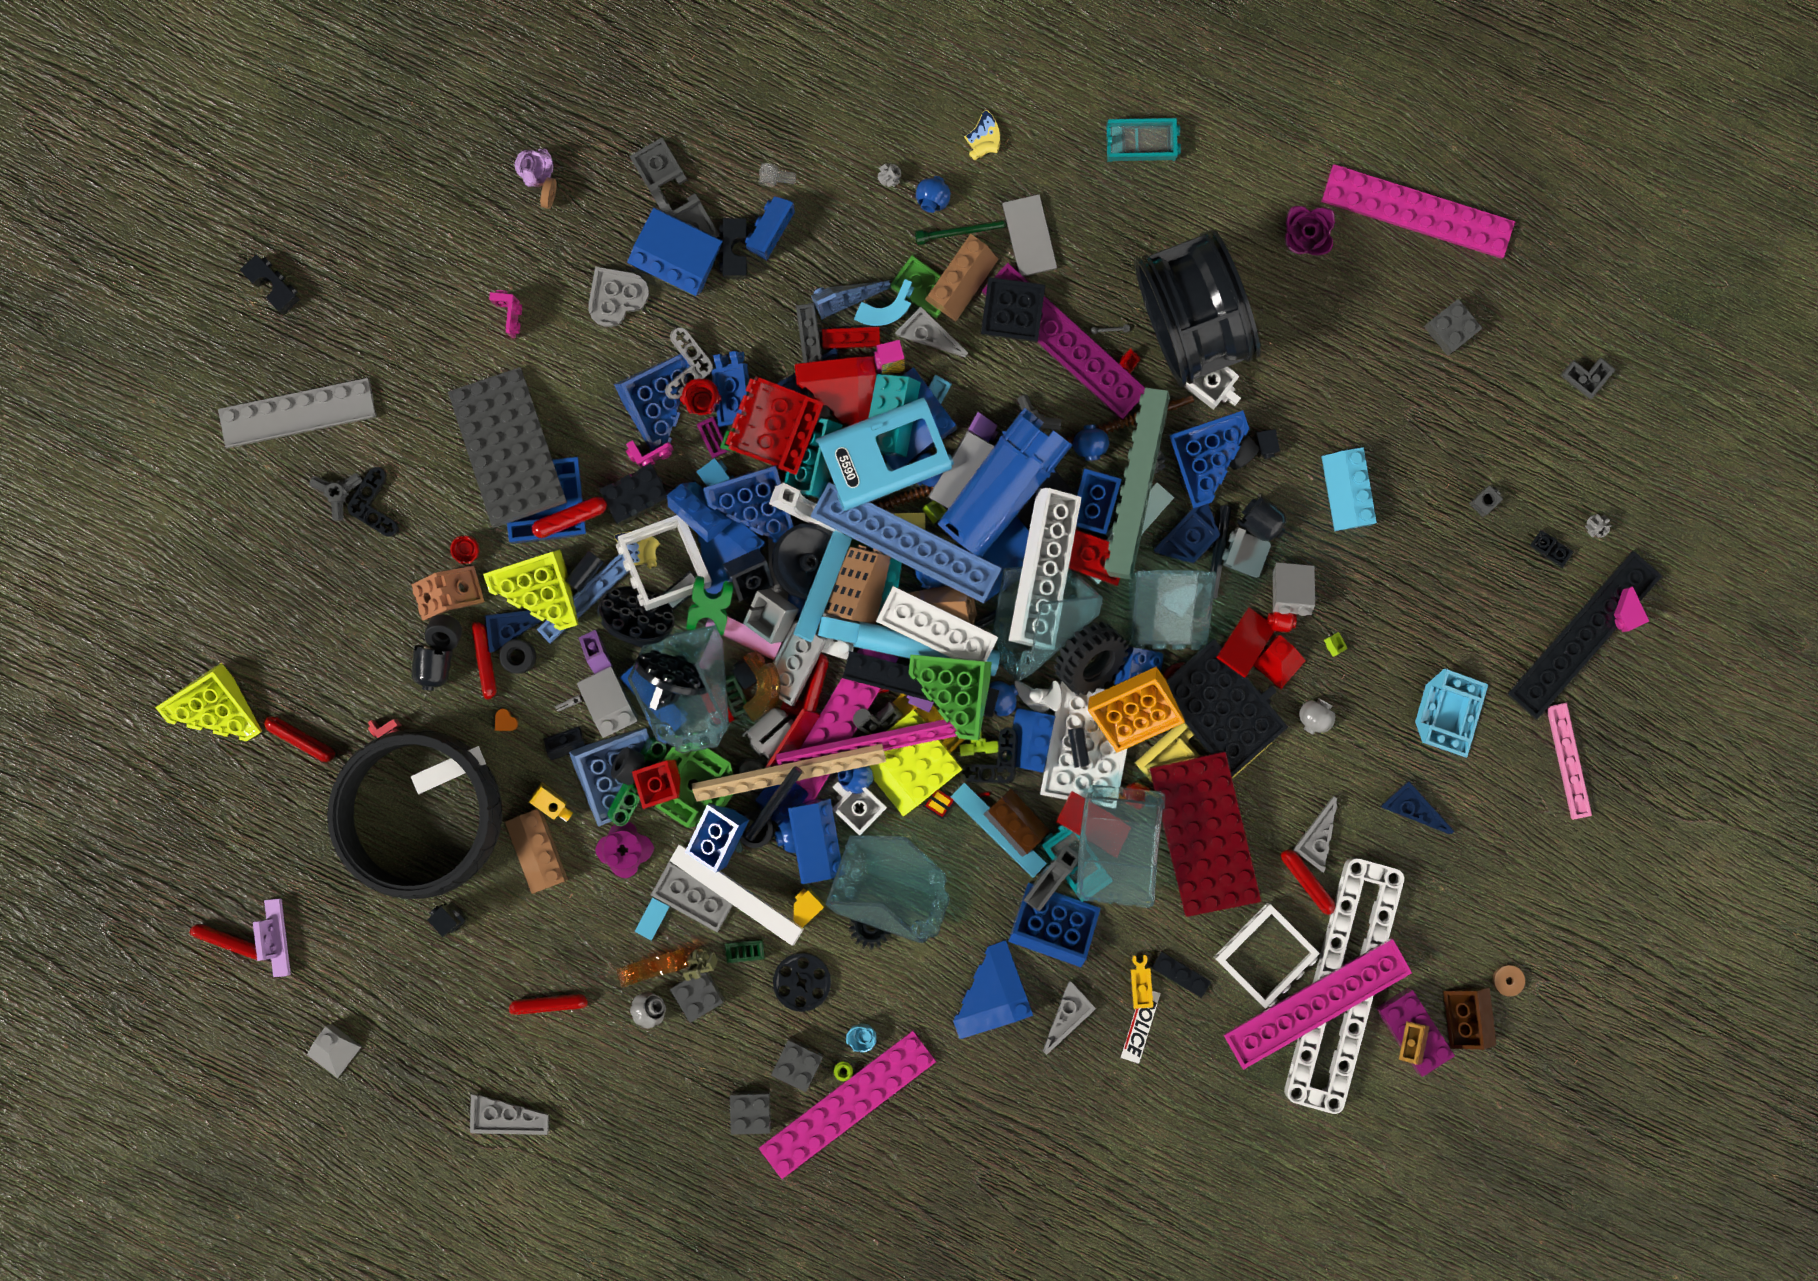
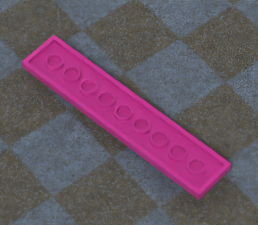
M1335 164L1331 168L1321 202L1501 259L1505 256L1515 223L1513 220Z
M859 648L857 652L894 663L898 660V657L895 655ZM842 678L800 749L851 739L857 729L853 722L854 714L859 709L868 710L881 688ZM830 774L796 781L776 809L789 816L788 808L816 799Z
M1391 938L1226 1032L1223 1036L1244 1070L1412 974L1394 940Z
M912 1030L859 1070L849 1080L842 1083L759 1147V1150L780 1178L783 1179L928 1069L936 1060Z

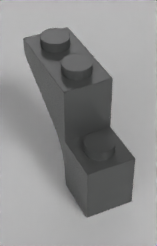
M1067 845L1062 847L1050 865L1043 869L1023 901L1037 911H1040L1065 877L1072 872L1082 856Z

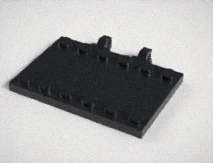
M1212 639L1166 679V682L1185 720L1184 724L1209 754L1226 751L1233 777L1284 732L1288 726L1269 705L1272 702L1269 698L1277 692L1275 688L1269 685L1266 691L1261 692L1260 689L1257 690L1247 677H1242L1216 658L1222 647L1215 639Z

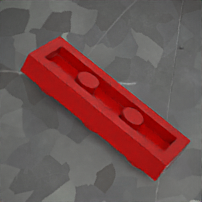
M879 327L822 329L823 350L877 347V345H880Z

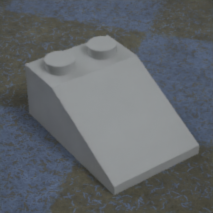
M612 666L577 682L602 738L638 721L637 714Z

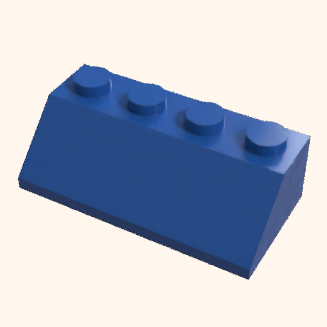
M814 799L788 808L801 884L828 880L843 875V865L831 799Z

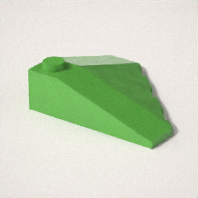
M910 654L909 675L913 680L917 679L923 687L921 690L926 697L937 704L940 708L938 712L947 723L951 722L957 730L955 734L958 738L979 740L990 684L992 662Z

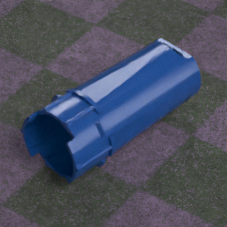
M1025 407L1007 431L1002 432L1003 436H1000L997 444L937 523L957 543L980 558L988 551L1047 477L1051 476L1050 473L1055 472L1054 468L1072 447L1071 443L1054 430L1049 436L1041 431L1039 428L1044 422Z

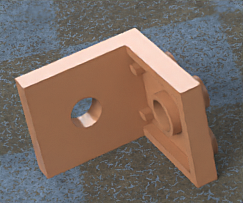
M474 566L436 572L412 584L413 594L416 597L422 621L429 620L449 610L485 602ZM459 583L464 586V592L459 589Z

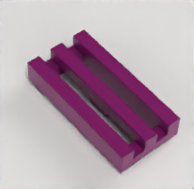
M713 416L696 424L712 459L730 452L721 450L709 423H713L721 442L724 437ZM704 425L706 426L710 434V437L716 447V453L713 452L711 445L705 435V432L702 428V426Z

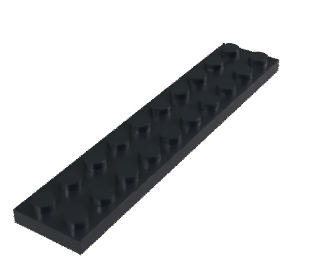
M1631 551L1507 692V695L1535 720L1538 719L1617 629L1614 613L1622 590L1633 586L1639 601H1641L1662 575L1635 551Z

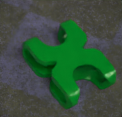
M696 576L692 590V599L695 603L689 607L686 629L695 630L700 619L710 618L715 623V634L723 636L727 623V612L724 608H727L731 603L733 583L725 581L720 592L710 594L704 589V577Z

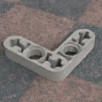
M684 328L674 329L670 334V340L690 366L667 384L665 394L670 399H678L682 396L683 387L677 390L678 394L676 395L670 393L672 391L671 386L677 387L681 383L685 387L687 383L684 381V376L687 373H690L693 379H703L710 374L713 368L709 358ZM676 332L683 333V341L687 342L689 340L690 343L682 348L681 345L684 343L682 340H676ZM689 346L694 347L696 350L694 357L687 355V348ZM699 356H701L702 358L698 360L702 364H707V366L705 367L706 371H700L699 368L701 367V365L698 361L694 363L693 360H696Z

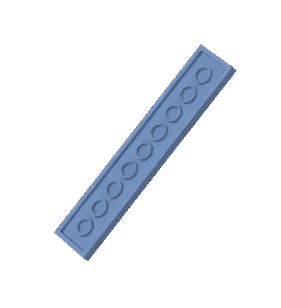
M827 484L811 514V518L982 603L986 601L1002 568L870 502L844 511L840 505L835 485Z

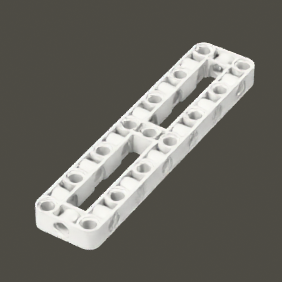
M1349 858L1345 862L1334 901L1336 904L1335 910L1330 916L1313 983L1324 975L1337 970L1342 965L1364 880L1379 884L1380 889L1377 900L1373 904L1369 919L1370 926L1367 938H1364L1360 956L1371 948H1375L1389 940L1404 883V875L1400 870L1358 858ZM1357 862L1359 864V870L1358 872L1353 873L1351 870L1352 864ZM1391 873H1395L1397 876L1394 883L1389 882V875ZM1344 900H1348L1350 903L1347 910H1343L1341 907ZM1382 910H1385L1387 913L1384 920L1379 919V913ZM1338 937L1340 940L1339 945L1332 947V939ZM1373 996L1347 1010V1013H1344L1339 1032L1338 1047L1334 1051L1329 1070L1330 1077L1327 1088L1319 1090L1310 1087L1326 1023L1298 1038L1284 1090L1286 1097L1291 1102L1332 1114L1340 1113L1343 1110ZM1351 1023L1357 1024V1029L1354 1032L1349 1031ZM1309 1050L1310 1056L1307 1059H1302V1052ZM1343 1060H1346V1068L1340 1070L1339 1063ZM1294 1088H1299V1095L1293 1097L1291 1095L1292 1090ZM1332 1098H1337V1104L1334 1107H1329V1101Z

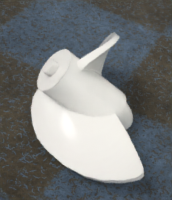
M1018 680L1014 682L1019 697L1034 711L1044 712L1049 708L1054 711L1059 710L1063 696L1058 681H1053L1050 689H1032Z

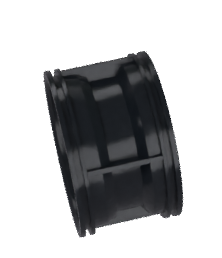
M1210 229L1207 233L1202 232L1198 237L1149 256L1145 254L1142 256V259L1140 257L1134 258L1135 273L1146 311L1168 367L1180 387L1186 386V381L1188 384H1192L1196 378L1243 360L1250 362L1252 358H1260L1259 336L1245 289L1232 257L1215 229Z

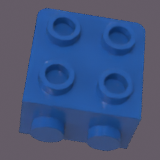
M1129 647L1126 649L1128 656L1124 657L1125 664L1119 667L1120 672L1118 674L1115 673L1114 684L1117 685L1156 666L1161 672L1163 654L1161 652Z

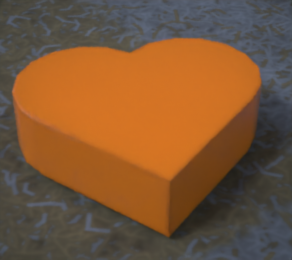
M500 709L496 712L495 731H514L517 729L518 720L511 716L510 711Z

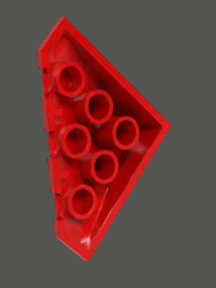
M874 356L794 365L797 384L802 389L806 387L811 391L813 399L821 401L833 411L832 415L840 423H847L850 426L869 418L876 381Z

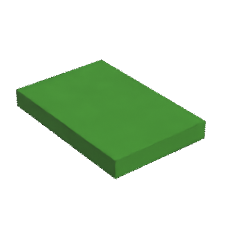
M911 255L890 284V287L899 293L905 279L913 282L911 286L914 287L910 298L906 297V299L919 308L922 307L934 319H937L941 311L927 302L925 298L941 275Z

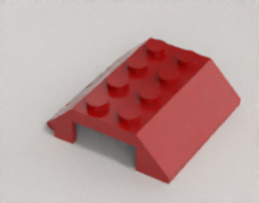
M760 377L750 378L745 390L749 392V395H743L739 410H742V413L736 414L732 424L735 432H729L725 444H728V449L750 456L797 475L824 403Z

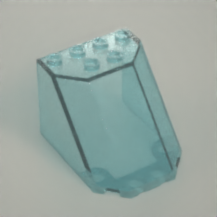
M1022 567L1005 568L1003 570L992 634L998 637L995 644L1000 652L999 663L1004 666L1005 670L1016 681H1020L1033 674L1058 652L1061 647L1067 644L1068 638L1071 640L1075 636L1074 633L1076 631L1080 632L1084 626L1088 625L1100 614L1103 597L1073 570L1068 569L1063 600L1040 603L1032 646L1009 641Z
M1195 570L1135 572L1132 580L1129 579V645L1139 649H1145V646H1152V649H1166V646H1172V650L1186 649V646H1191V650H1201L1202 646L1208 644L1216 572Z
M716 625L670 634L661 642L643 645L639 655L641 653H650L651 650H657L672 656L682 655L687 658V661L696 663L695 666L707 690V693L702 695H680L675 703L654 710L649 706L656 686L641 677L636 671L634 664L628 681L657 742L674 746L675 750L680 753L718 747L729 727L723 640Z
M850 836L825 905L841 916L918 943H924L928 938L939 934L940 926L949 903V893H946L944 888L947 882L946 874L906 836Z

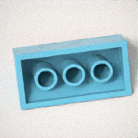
M1364 447L1321 456L1334 531L1376 524Z

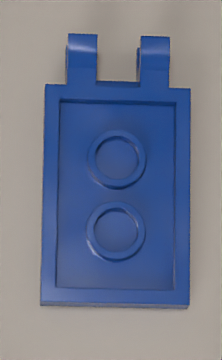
M742 351L729 352L732 364H728V355H713L716 369L712 370V379L722 397V400L716 405L718 427L733 424L736 414L742 413V410H739L743 395H749V392L745 391L749 382L748 367L746 363H743L744 352Z

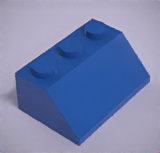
M775 196L772 201L768 200L764 207V215L762 217L759 216L755 223L756 229L753 234L749 233L745 240L747 250L766 261L795 213L793 202Z
M1084 469L1077 496L1081 497L1076 528L1100 536L1106 535L1122 479Z
M696 482L681 483L667 495L668 507L707 543L734 521L726 517L725 513L708 507L703 488Z
M1019 708L1016 709L1012 727L1018 734L1016 767L1044 772L1055 716ZM1007 750L1005 761L1012 758V752Z
M708 804L685 853L717 873L727 867L749 819L733 809Z

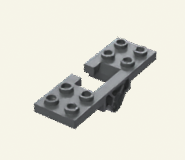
M663 138L656 140L629 156L661 211L716 238L720 237L696 194L688 197L689 202L672 211L669 203L666 201L659 187L674 178L680 185L686 182L687 178Z

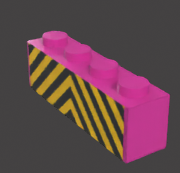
M900 340L877 345V351L874 352L878 373L893 375L905 372L904 355Z

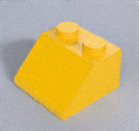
M803 888L795 896L797 900L794 903L793 921L803 928L825 907L826 904L811 888L807 891Z

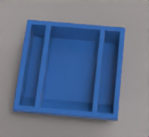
M578 457L553 460L567 503L507 523L510 543L518 544L571 538L586 534L585 521L545 538H538L532 533V525L535 521L583 502Z

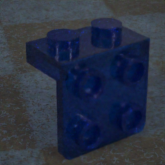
M795 782L773 812L771 819L778 825L782 822L786 824L790 820L788 808L802 804L808 797V792ZM780 785L765 787L755 800V803H757L756 808L762 811Z

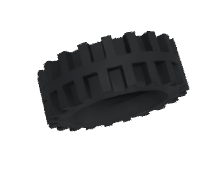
M1102 621L1099 625L1093 622L1091 627L1084 626L1081 632L1076 631L1074 633L1075 636L1071 640L1067 639V645L1065 648L1061 647L1059 650L1061 655L1055 659L1058 664L1054 665L1056 675L1077 695L1080 693L1087 695L1088 691L1094 693L1096 688L1100 687L1102 689L1105 687L1104 683L1107 681L1111 682L1113 680L1112 676L1115 673L1118 674L1120 672L1119 667L1126 662L1124 657L1128 656L1126 649L1129 648L1126 644L1127 641L1110 624H1105ZM1100 653L1093 662L1086 666L1096 654Z

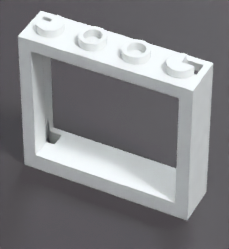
M678 515L618 536L617 551L619 555L623 554L625 559L623 561L626 572L630 571L632 576L630 578L633 589L637 588L640 606L644 605L646 611L691 595L694 584L649 600L627 548V545L678 528L697 575L704 577V589L711 587V578L691 531Z
M1266 903L1214 958L1266 1009L1267 1007H1272L1278 999L1276 997L1281 992L1284 994L1290 989V983L1294 979L1298 980L1305 973L1303 970L1308 965L1312 966L1318 960L1317 956L1320 953L1271 904ZM1272 914L1310 953L1264 999L1226 959Z

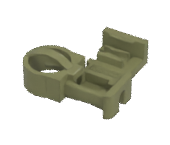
M696 948L688 955V970L682 972L685 980L699 979L701 977L700 973L714 971L718 958L714 952L709 957L705 948Z

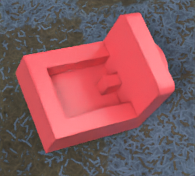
M393 719L382 727H379L375 720L368 722L370 733L374 737L377 736V738L398 731L397 728L402 726L398 719Z

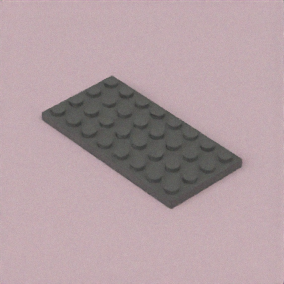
M521 367L448 391L492 528L567 503Z

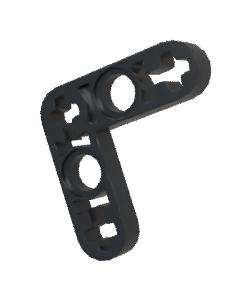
M374 467L368 472L349 502L348 512L384 536L394 537L399 532L398 524L371 507L372 502L387 480L386 471L380 467ZM381 471L380 475L382 476V478L376 479V481L374 482V484H376L377 487H374L373 485L369 484V480L373 482L376 478L374 476V473H379ZM364 488H372V495L370 497L363 496ZM358 497H360L363 500H366V504L362 502L359 506L361 508V511H356L354 513L355 509L353 508V506L359 505V503L361 502V500H358ZM372 513L378 515V521L374 524H371L368 520L369 515ZM382 521L387 525L393 524V532L389 531L386 533L387 529L381 526Z
M1009 727L1000 731L997 765L966 764L962 766L963 769L959 772L961 779L969 783L1010 784L1013 782L1016 776L1017 732ZM1008 732L1013 735V738H1009V745H1013L1012 748L1003 747L1004 744L1007 745L1008 743L1007 739L1004 738L1005 735H1008ZM1009 750L1012 752V758L1005 761L1002 755L1005 751ZM970 768V771L978 772V776L970 775L968 778L965 772H968ZM986 769H991L992 776L989 779L983 778V771ZM1007 770L1010 773L1006 780L1003 776H997V772L1005 773Z

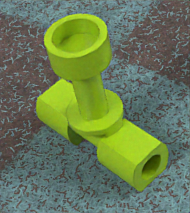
M981 732L979 740H971V744L959 745L961 756L974 755V753L985 752V754L998 752V741L986 742V738H982Z

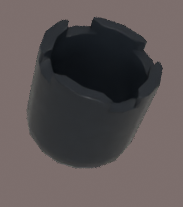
M1259 493V498L1257 500L1253 498L1242 511L1244 516L1242 520L1238 518L1237 524L1262 541H1271L1275 537L1280 538L1286 530L1284 529L1286 524L1285 513L1262 493Z
M414 645L411 670L413 681L421 685L423 690L434 691V687L443 686L448 680L453 650L438 651L433 648L425 649L424 645Z

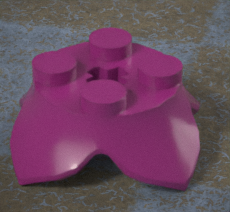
M1304 206L1291 207L1286 217L1287 232L1284 240L1287 248L1296 254L1319 256L1329 253L1333 246V239L1330 236L1335 223L1333 210L1321 207L1310 211ZM1304 229L1307 231L1310 229L1312 236L1306 235Z
M628 821L623 826L614 824L608 835L599 840L595 851L599 860L607 864L615 875L626 879L637 872L639 864L651 857L654 845L649 838L638 834L634 824ZM621 844L628 848V852H625V855L619 852Z

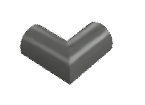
M1599 358L1588 372L1573 360L1562 371L1560 376L1591 400L1616 369L1602 358Z
M890 701L875 715L867 709H859L853 716V722L858 729L867 735L885 732L903 714Z

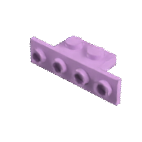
M282 899L264 900L266 920L253 922L257 961L271 959L273 977L289 976L291 973Z

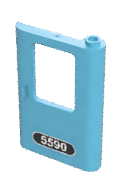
M924 398L816 439L837 489L840 505L844 511L952 469L951 465H954L952 456L946 452ZM918 419H924L937 453L894 471H888L877 445L876 436Z

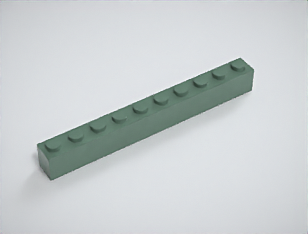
M1145 388L1144 394L1140 396L1139 404L1141 405V410L1136 415L1137 429L1133 430L1132 433L1133 448L1129 449L1128 459L1130 462L1124 471L1126 481L1125 485L1122 484L1120 490L1122 500L1121 503H1118L1116 509L1118 519L1113 523L1112 532L1114 533V538L1109 542L1110 557L1106 558L1105 570H1107L1108 575L1111 577L1130 580L1133 577L1170 395L1166 390Z

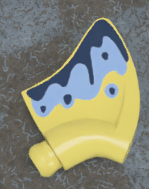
M985 110L976 127L964 136L973 149L969 153L973 160H977L989 152L998 153L1000 147L998 125L992 114Z
M622 532V533H617V534H615L614 538H615V540L617 541V543H618V536L623 535V534H626V533H629V532ZM649 537L627 545L635 566L647 564L649 569L657 566L656 549L660 545L657 539Z

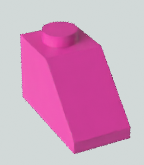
M1633 586L1623 589L1614 616L1617 628L1622 630V632H1627L1649 622V619Z

